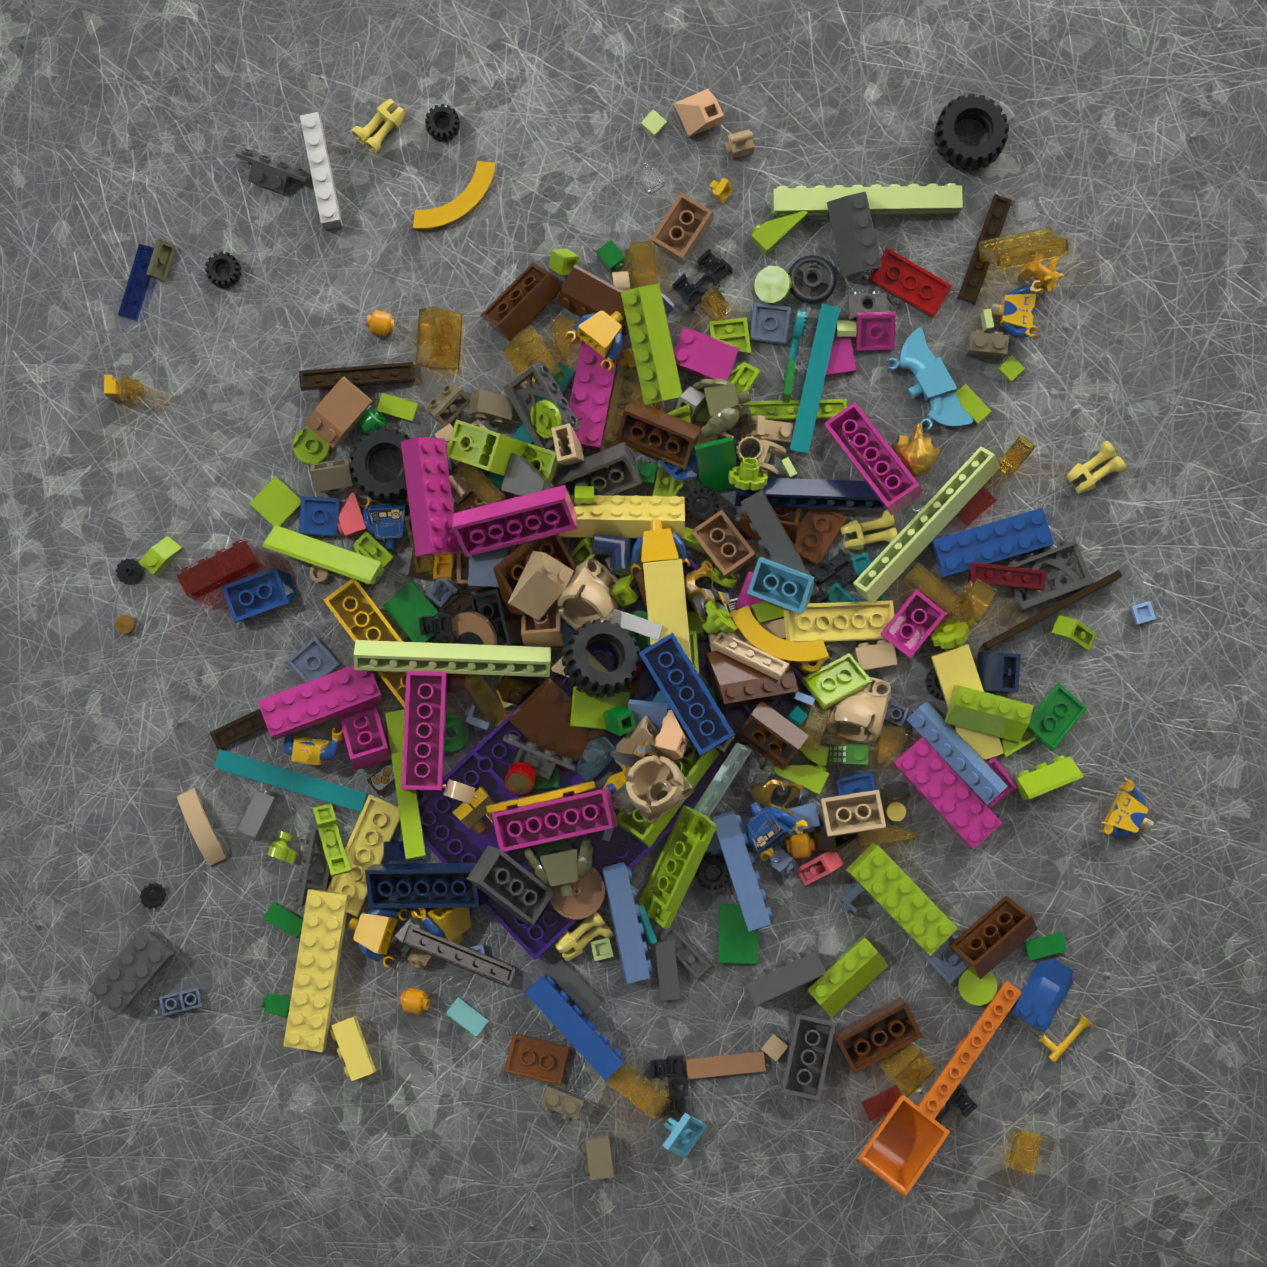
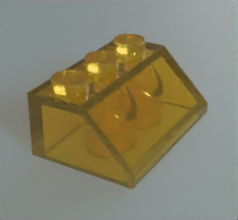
M435 306L419 309L416 365L430 369L459 370L463 314Z
M532 325L515 335L503 350L519 376L533 364L544 362L555 382L564 378L561 369ZM534 374L533 377H532L533 387H534V381H535V379H537V377L535 376V374ZM526 380V381L523 382V383H524V385L526 386V388H528V386H527V380Z
M978 579L963 586L958 595L961 597L958 604L963 622L967 623L969 629L979 623L997 592L996 589Z

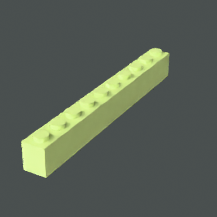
M934 183L927 186L910 184L901 187L899 184H892L889 187H882L879 184L871 185L870 187H863L862 185H853L852 187L835 185L833 188H825L823 185H818L814 188H807L806 186H797L795 188L779 186L777 189H773L772 194L773 216H787L804 210L808 213L807 216L829 215L826 202L865 191L871 215L960 213L963 208L962 185L957 186L955 183H949L945 186H938V184Z
M980 446L853 582L862 597L873 604L1000 468L995 454Z
M356 640L354 670L550 677L551 647Z

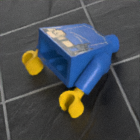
M408 496L406 498L407 505L406 503L372 505L369 498H367L368 503L363 505L362 500H359L364 525L371 534L375 535L376 539H385V548L387 549L396 548V538H402L404 533L408 532L412 526Z
M758 802L748 807L753 815L746 822L748 843L758 853H761L760 858L763 861L767 860L768 855L772 858L774 850L771 847L792 832V827H796L795 830L798 834H803V829L799 828V826H803L806 829L808 827V823L805 820L797 821L795 817L776 807H765L762 809Z

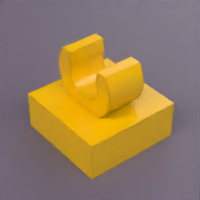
M722 178L720 182L713 180L709 185L717 202L721 204L725 203L733 191L731 183L725 178Z
M628 348L622 351L625 358L618 361L620 367L624 369L630 367L637 370L633 349Z

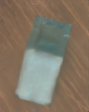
M605 736L587 742L575 770L586 782H590L611 762L613 758L612 753L616 751V748Z

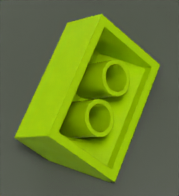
M1064 755L1053 758L1054 762L1047 765L1044 762L1036 765V770L1029 772L1026 769L1017 773L1018 777L1014 778L1022 800H1028L1081 779L1083 774L1070 756L1064 757Z

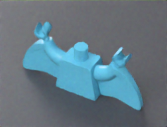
M921 327L917 328L905 341L900 353V361H897L895 358L888 359L885 363L890 362L893 367H888L886 370L892 371L900 367L910 369L915 374L913 380L916 385L908 388L910 396L914 399L922 395L924 400L930 401L931 411L927 415L928 418L921 421V425L925 424L927 426L924 433L930 430L932 421L949 427L971 424L973 418L958 402L955 392L957 387L941 358H936L929 350L923 329Z

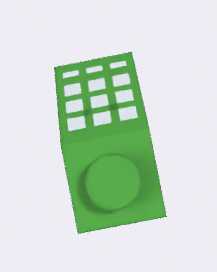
M828 744L827 764L868 765L869 745Z

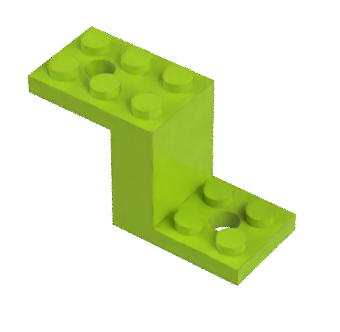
M457 419L446 450L447 457L503 476H505L511 453L525 457L534 467L540 462L539 471L551 482L558 464L556 452ZM467 439H469L470 444L467 448H465V442Z

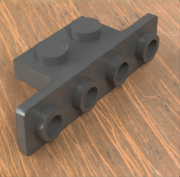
M248 149L240 150L235 155L239 159L252 163L248 181L280 193H285L289 177L306 182L311 177L304 169L288 167L289 165L285 162H274L270 157L255 155L253 151Z
M509 733V736L504 735L503 741L520 748L514 763H528L535 769L536 774L549 779L556 763L573 771L576 769V764L573 763L574 760L565 756L563 758L557 757L554 751L549 749L543 751L537 748V744L530 741L524 743L520 741V737Z
M312 829L307 834L306 844H309L308 852H304L303 863H305L304 871H301L299 882L302 885L301 890H298L296 894V902H298L299 907L305 906L308 888L325 891L328 888L330 871L324 851L315 849L317 829Z

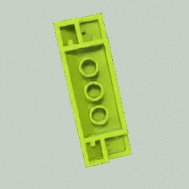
M660 284L620 291L644 404L679 398L683 393Z
M277 525L273 527L262 546L367 584H375L376 577L382 576L384 571L383 568H380V561Z
M684 805L638 902V906L644 905L648 918H653L663 928L667 929L670 928L717 828V825L710 820L711 817Z

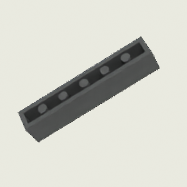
M763 490L741 501L742 506H740V509L745 517L749 516L751 520L749 524L753 532H758L761 537L759 542L764 550L767 549L770 553L769 560L810 575ZM815 582L813 584V591L811 596L818 593L819 591Z

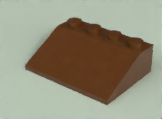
M558 534L525 542L493 567L502 599L511 613L525 614L510 605L508 601L533 551L544 552L574 570L572 574L574 575L576 565Z
M719 651L705 653L719 709L789 698L798 692L795 675L790 663L788 670L779 681Z
M549 677L508 718L525 737L538 745L537 748L543 751L545 749L552 750L556 753L555 756L571 758L574 760L573 763L590 751L607 734L602 729L570 726L572 699ZM556 763V766L562 772L567 769L566 767Z

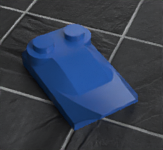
M277 567L221 586L234 623L246 621L251 617L290 604L292 598L297 594L290 574L279 570Z
M1054 958L1038 962L1023 987L1022 994L1009 1012L1045 1033L1073 984V970Z

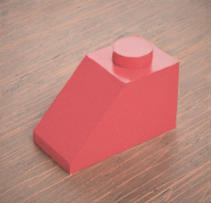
M353 492L350 494L338 517L340 521L337 524L339 532L344 534L346 538L368 531L364 525L357 495Z
M826 851L801 865L796 871L806 886L833 872L844 863L837 852Z

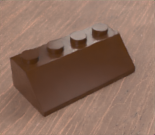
M532 263L480 316L502 337L511 341L558 295L562 287L550 272Z
M574 265L560 291L557 304L580 317L598 313L599 311H604L611 316L615 311H618L623 316V320L619 323L622 326L621 333L623 338L629 330L620 292L622 290Z
M632 399L624 409L616 441L620 443L625 442L632 448L686 469L694 453V445L698 443L702 428Z
M1005 896L949 946L967 969L981 980L1037 930V926L1028 912Z
M899 997L835 1032L833 1037L851 1070L856 1074L920 1039L923 1035L907 1004Z

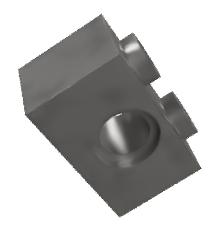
M872 291L870 294L852 292L847 298L848 320L857 321V313L887 312V293H882L881 291ZM868 302L872 308L865 309L862 303Z

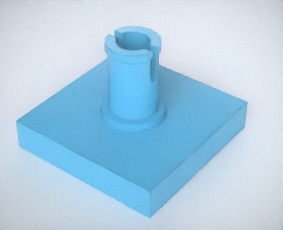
M687 1113L682 1116L679 1122L672 1117L667 1119L671 1124L669 1125L665 1122L664 1126L671 1131V1134L662 1145L667 1150L683 1158L687 1157L707 1128L704 1122Z

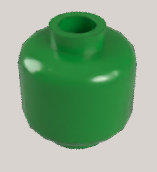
M368 409L358 421V430L362 435L365 434L366 436L373 429L379 431L380 428L386 426V418L379 410Z

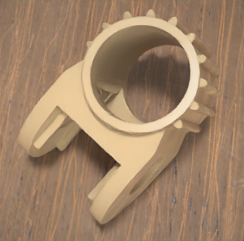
M753 435L746 436L744 439L741 438L742 440L738 442L739 445L736 447V453L740 462H743L745 458L742 454L746 448L751 446L760 449V452L754 458L758 460L761 472L777 476L779 471L775 466L768 464L771 453L782 456L785 455L786 449L776 443L759 440L758 437H753Z

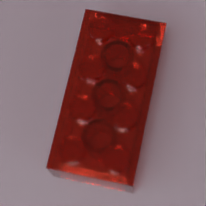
M239 540L232 544L233 547L227 550L225 548L215 553V556L211 558L205 557L199 560L197 565L181 569V573L177 577L186 596L196 600L262 567L263 565L253 545L247 540Z

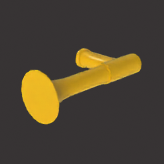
M1081 1013L1078 1025L1058 1046L1049 1040L1045 1034L1039 1039L1040 1042L1052 1051L1048 1056L1052 1061L1056 1062L1084 1029L1094 1026Z

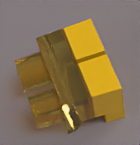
M104 375V394L111 401H134V396H144V385L140 383V380H132L128 375L123 376L122 380H116L113 375Z
M480 787L474 793L477 797L476 799L472 798L470 804L463 802L453 811L455 816L468 829L472 828L477 834H481L487 828L481 821L485 815L492 823L494 822L493 813H487L486 806L495 804V802L489 797L483 787Z

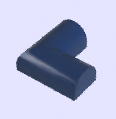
M593 534L592 554L611 556L610 574L630 575L631 538Z

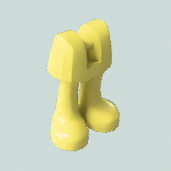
M391 98L376 108L377 113L364 128L355 126L351 129L353 136L375 154L380 152L381 143L393 127L395 129L400 127L406 111L401 107H398L390 114L395 107V102ZM385 121L380 130L373 137H370L376 128Z
M1106 440L1101 444L1100 452L1083 465L1076 464L1066 476L1071 482L1079 478L1081 474H1084L1087 480L1075 488L1078 494L1096 488L1095 483L1112 472L1123 473L1127 470L1124 461L1119 456H1116L1102 468L1090 474L1089 471L1116 455V451L1109 441Z
M885 510L882 517L864 523H858L857 520H854L841 527L842 535L856 532L858 539L844 542L845 549L862 550L864 545L880 541L891 543L898 535L896 528L864 536L863 532L894 526V516H891Z
M596 911L587 917L573 932L570 933L566 930L555 943V948L562 954L565 961H570L582 954V949L595 937L602 935L609 939L614 934Z

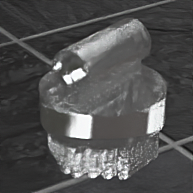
M829 642L826 644V649L830 658L824 661L831 663L845 656L848 646L843 642Z

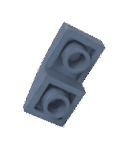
M889 701L884 720L903 728L911 710Z
M198 987L159 997L163 1016L202 1007Z

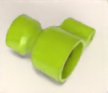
M279 830L277 840L271 843L267 855L294 864L298 853L288 847V842L291 841L293 835Z

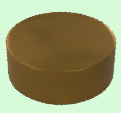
M121 615L115 621L116 630L122 634L132 633L136 626L135 620L129 615Z

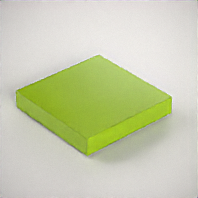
M275 476L249 504L272 526L277 525L281 527L300 507L301 499Z

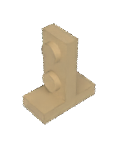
M758 415L742 422V438L753 435V437H758L760 440L791 443L793 423L765 420V416Z

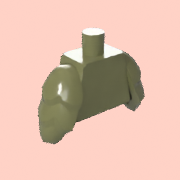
M722 378L702 379L693 385L694 389L706 396L710 419L701 431V434L706 438L719 436L726 430L732 429L743 414L741 404L751 401L748 390L738 393L735 384H731Z
M588 834L584 835L580 853L579 849L540 856L539 860L529 846L524 849L525 862L530 868L531 874L545 885H550L551 887L560 885L562 897L573 895L571 883L579 882L580 878L587 875L593 863L594 847L592 846L591 836Z

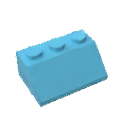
M759 557L747 594L802 614L807 609L815 577Z

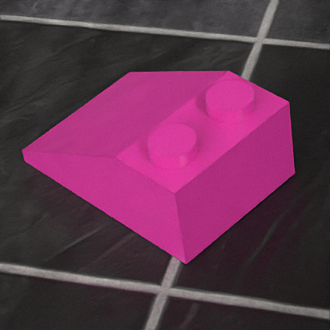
M682 328L674 350L677 370L705 379L722 378L728 381L739 349L703 333Z
M916 589L902 604L880 635L907 657L911 658L947 613Z
M376 703L339 716L350 760L355 770L392 759Z

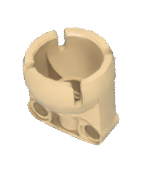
M589 558L576 567L574 575L559 596L558 610L560 616L574 629L581 627L588 621L592 623L596 619H600L601 622L611 620L614 609L619 607V603L610 594L618 579L613 574H610V571L594 558Z
M869 677L872 680L871 685L830 706L826 719L828 730L831 733L837 732L838 737L852 742L869 743L870 740L872 742L876 741L881 734L888 703L891 699L890 684L886 681ZM881 690H884V691L887 692V693H885V694H883V695L878 694V692L881 691Z
M647 756L637 761L628 773L627 779L629 782H626V792L630 801L648 824L667 814L688 798L694 790L679 767L670 759L660 756V760L657 756Z

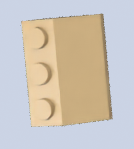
M879 790L821 799L820 806L823 823L828 837L886 828Z

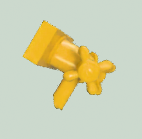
M1037 252L1027 261L1018 277L1025 280L1032 276L1043 282V284L1037 287L1044 286L1048 292H1052V288H1057L1056 282L1059 281V278L1064 277L1063 273L1056 272V265L1061 258L1059 256L1052 258L1047 267L1040 263L1044 256Z

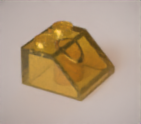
M912 1043L890 1054L879 1065L907 1097L936 1071Z

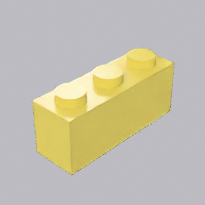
M353 1016L331 1025L330 1033L333 1040H337L339 1058L344 1059L346 1065L344 1067L346 1077H350L351 1081L374 1073L376 1069L357 1017Z

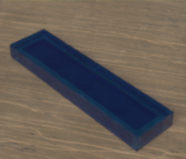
M142 244L138 246L119 309V317L138 321L151 278L146 273L154 250L153 247Z

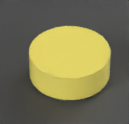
M893 802L888 805L886 815L891 821H901L906 815V809L903 804Z

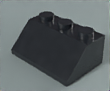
M499 588L470 596L473 612L482 614L494 626L497 634V645L514 646L523 643L520 617L518 614H513L509 611L502 599Z

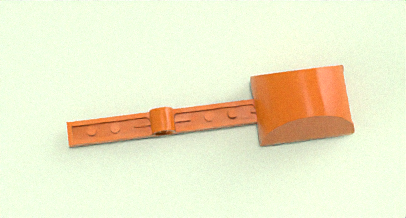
M1008 981L1003 982L967 1036L963 1037L954 1050L955 1053L918 1106L903 1094L900 1095L855 1159L896 1190L902 1197L908 1194L950 1133L948 1129L935 1120L936 1116L1022 994L1020 990Z

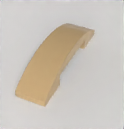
M193 788L177 796L187 825L207 864L211 866L226 859L227 856L209 823L196 789Z

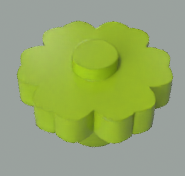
M747 457L743 459L740 466L733 467V470L729 471L728 480L729 483L735 484L736 488L756 491L763 489L767 485L768 476L767 473L761 472L757 459Z
M714 600L705 604V611L708 616L707 620L702 623V627L708 634H717L722 630L730 635L737 630L732 615L720 602Z
M948 620L945 623H939L935 627L933 633L930 634L931 641L934 646H940L948 651L962 646L968 640L970 629L966 622Z

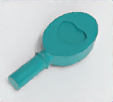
M798 309L788 361L796 360L801 336L804 337L805 329L803 328H806L804 324L807 323L808 316H805L806 310Z

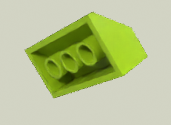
M954 685L945 723L1019 742L1029 725L1034 705Z
M862 936L826 969V974L814 979L805 989L832 1018L889 965L872 944Z

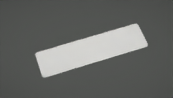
M614 609L611 624L618 623L622 628L659 640L662 629L661 624Z

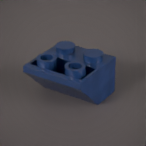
M1004 652L978 653L977 672L984 692L1018 693L1021 654Z

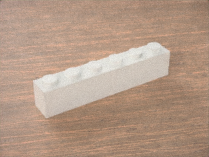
M318 112L300 115L321 225L324 230L342 227L321 117Z

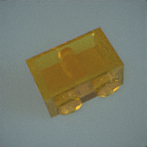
M1017 1127L1016 1132L1013 1131L1010 1142L1013 1144L1011 1151L1008 1150L1005 1161L1010 1169L1034 1175L1043 1136L1039 1133Z

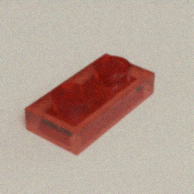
M897 1085L861 1101L870 1121L890 1111L901 1095Z

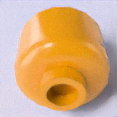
M375 310L372 315L368 314L366 326H369L371 334L386 337L388 333H392L394 319H392L390 313Z
M797 833L786 839L787 852L794 859L808 858L811 856V850H815L814 839H810L808 833Z
M411 987L402 992L399 1004L404 1012L419 1016L424 1010H428L430 999H428V995L424 990Z

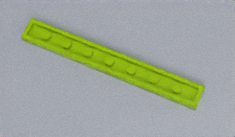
M847 399L820 400L816 420L831 419L847 408ZM782 400L750 401L741 404V406L748 405L752 418L760 415L765 416V420L772 421L796 420L800 400H790L789 403ZM707 402L703 403L702 409L696 417V422H708L710 419Z
M405 710L387 712L385 715L405 857L407 861L425 858L426 852L417 790L401 789Z

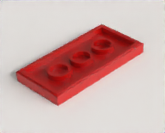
M887 248L880 259L882 267L875 269L868 281L933 318L952 285Z

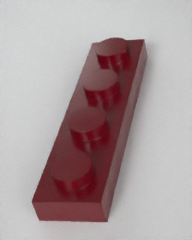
M971 562L968 582L1044 590L1046 571Z

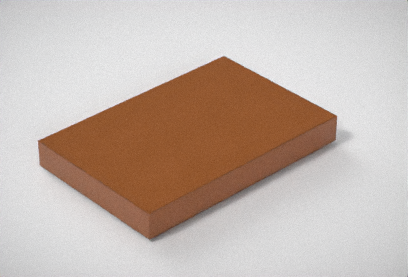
M809 509L799 524L796 544H793L800 557L814 566L817 565L848 518L835 510Z
M513 1033L504 1072L561 1086L570 1047Z

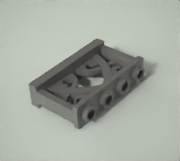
M544 362L533 364L514 381L503 387L536 446L548 450L555 448L554 440L540 436L536 432V426L532 425L530 414L531 408L537 403L536 395L555 404L560 412L562 425L570 423L574 432L581 428L577 417L573 414L568 401L564 398L559 385L555 382ZM535 374V376L537 377V379H535V381H534V387H533L532 377H533V375ZM527 380L528 388H523L521 384Z
M1068 539L1060 542V546L1053 549V546L1042 549L1041 554L1035 555L1034 552L1024 556L1025 560L1020 562L1015 559L1006 563L1009 567L1039 570L1042 564H1047L1061 570L1055 578L1054 590H1051L1046 583L1042 593H1038L1037 590L1026 589L1025 601H1023L1018 588L1010 587L1019 612L1094 583L1078 547L1077 540L1071 542ZM1064 551H1070L1074 555V560L1069 566L1065 565L1069 560V556L1066 559L1061 557ZM1056 553L1055 559L1047 557ZM1036 561V562L1033 564L1032 568H1030L1028 565H1026V564H1028V563H1031V562ZM1076 564L1079 567L1083 579H1080L1078 575L1072 570V568ZM1064 573L1067 575L1063 577L1067 580L1066 584L1060 583L1059 580Z

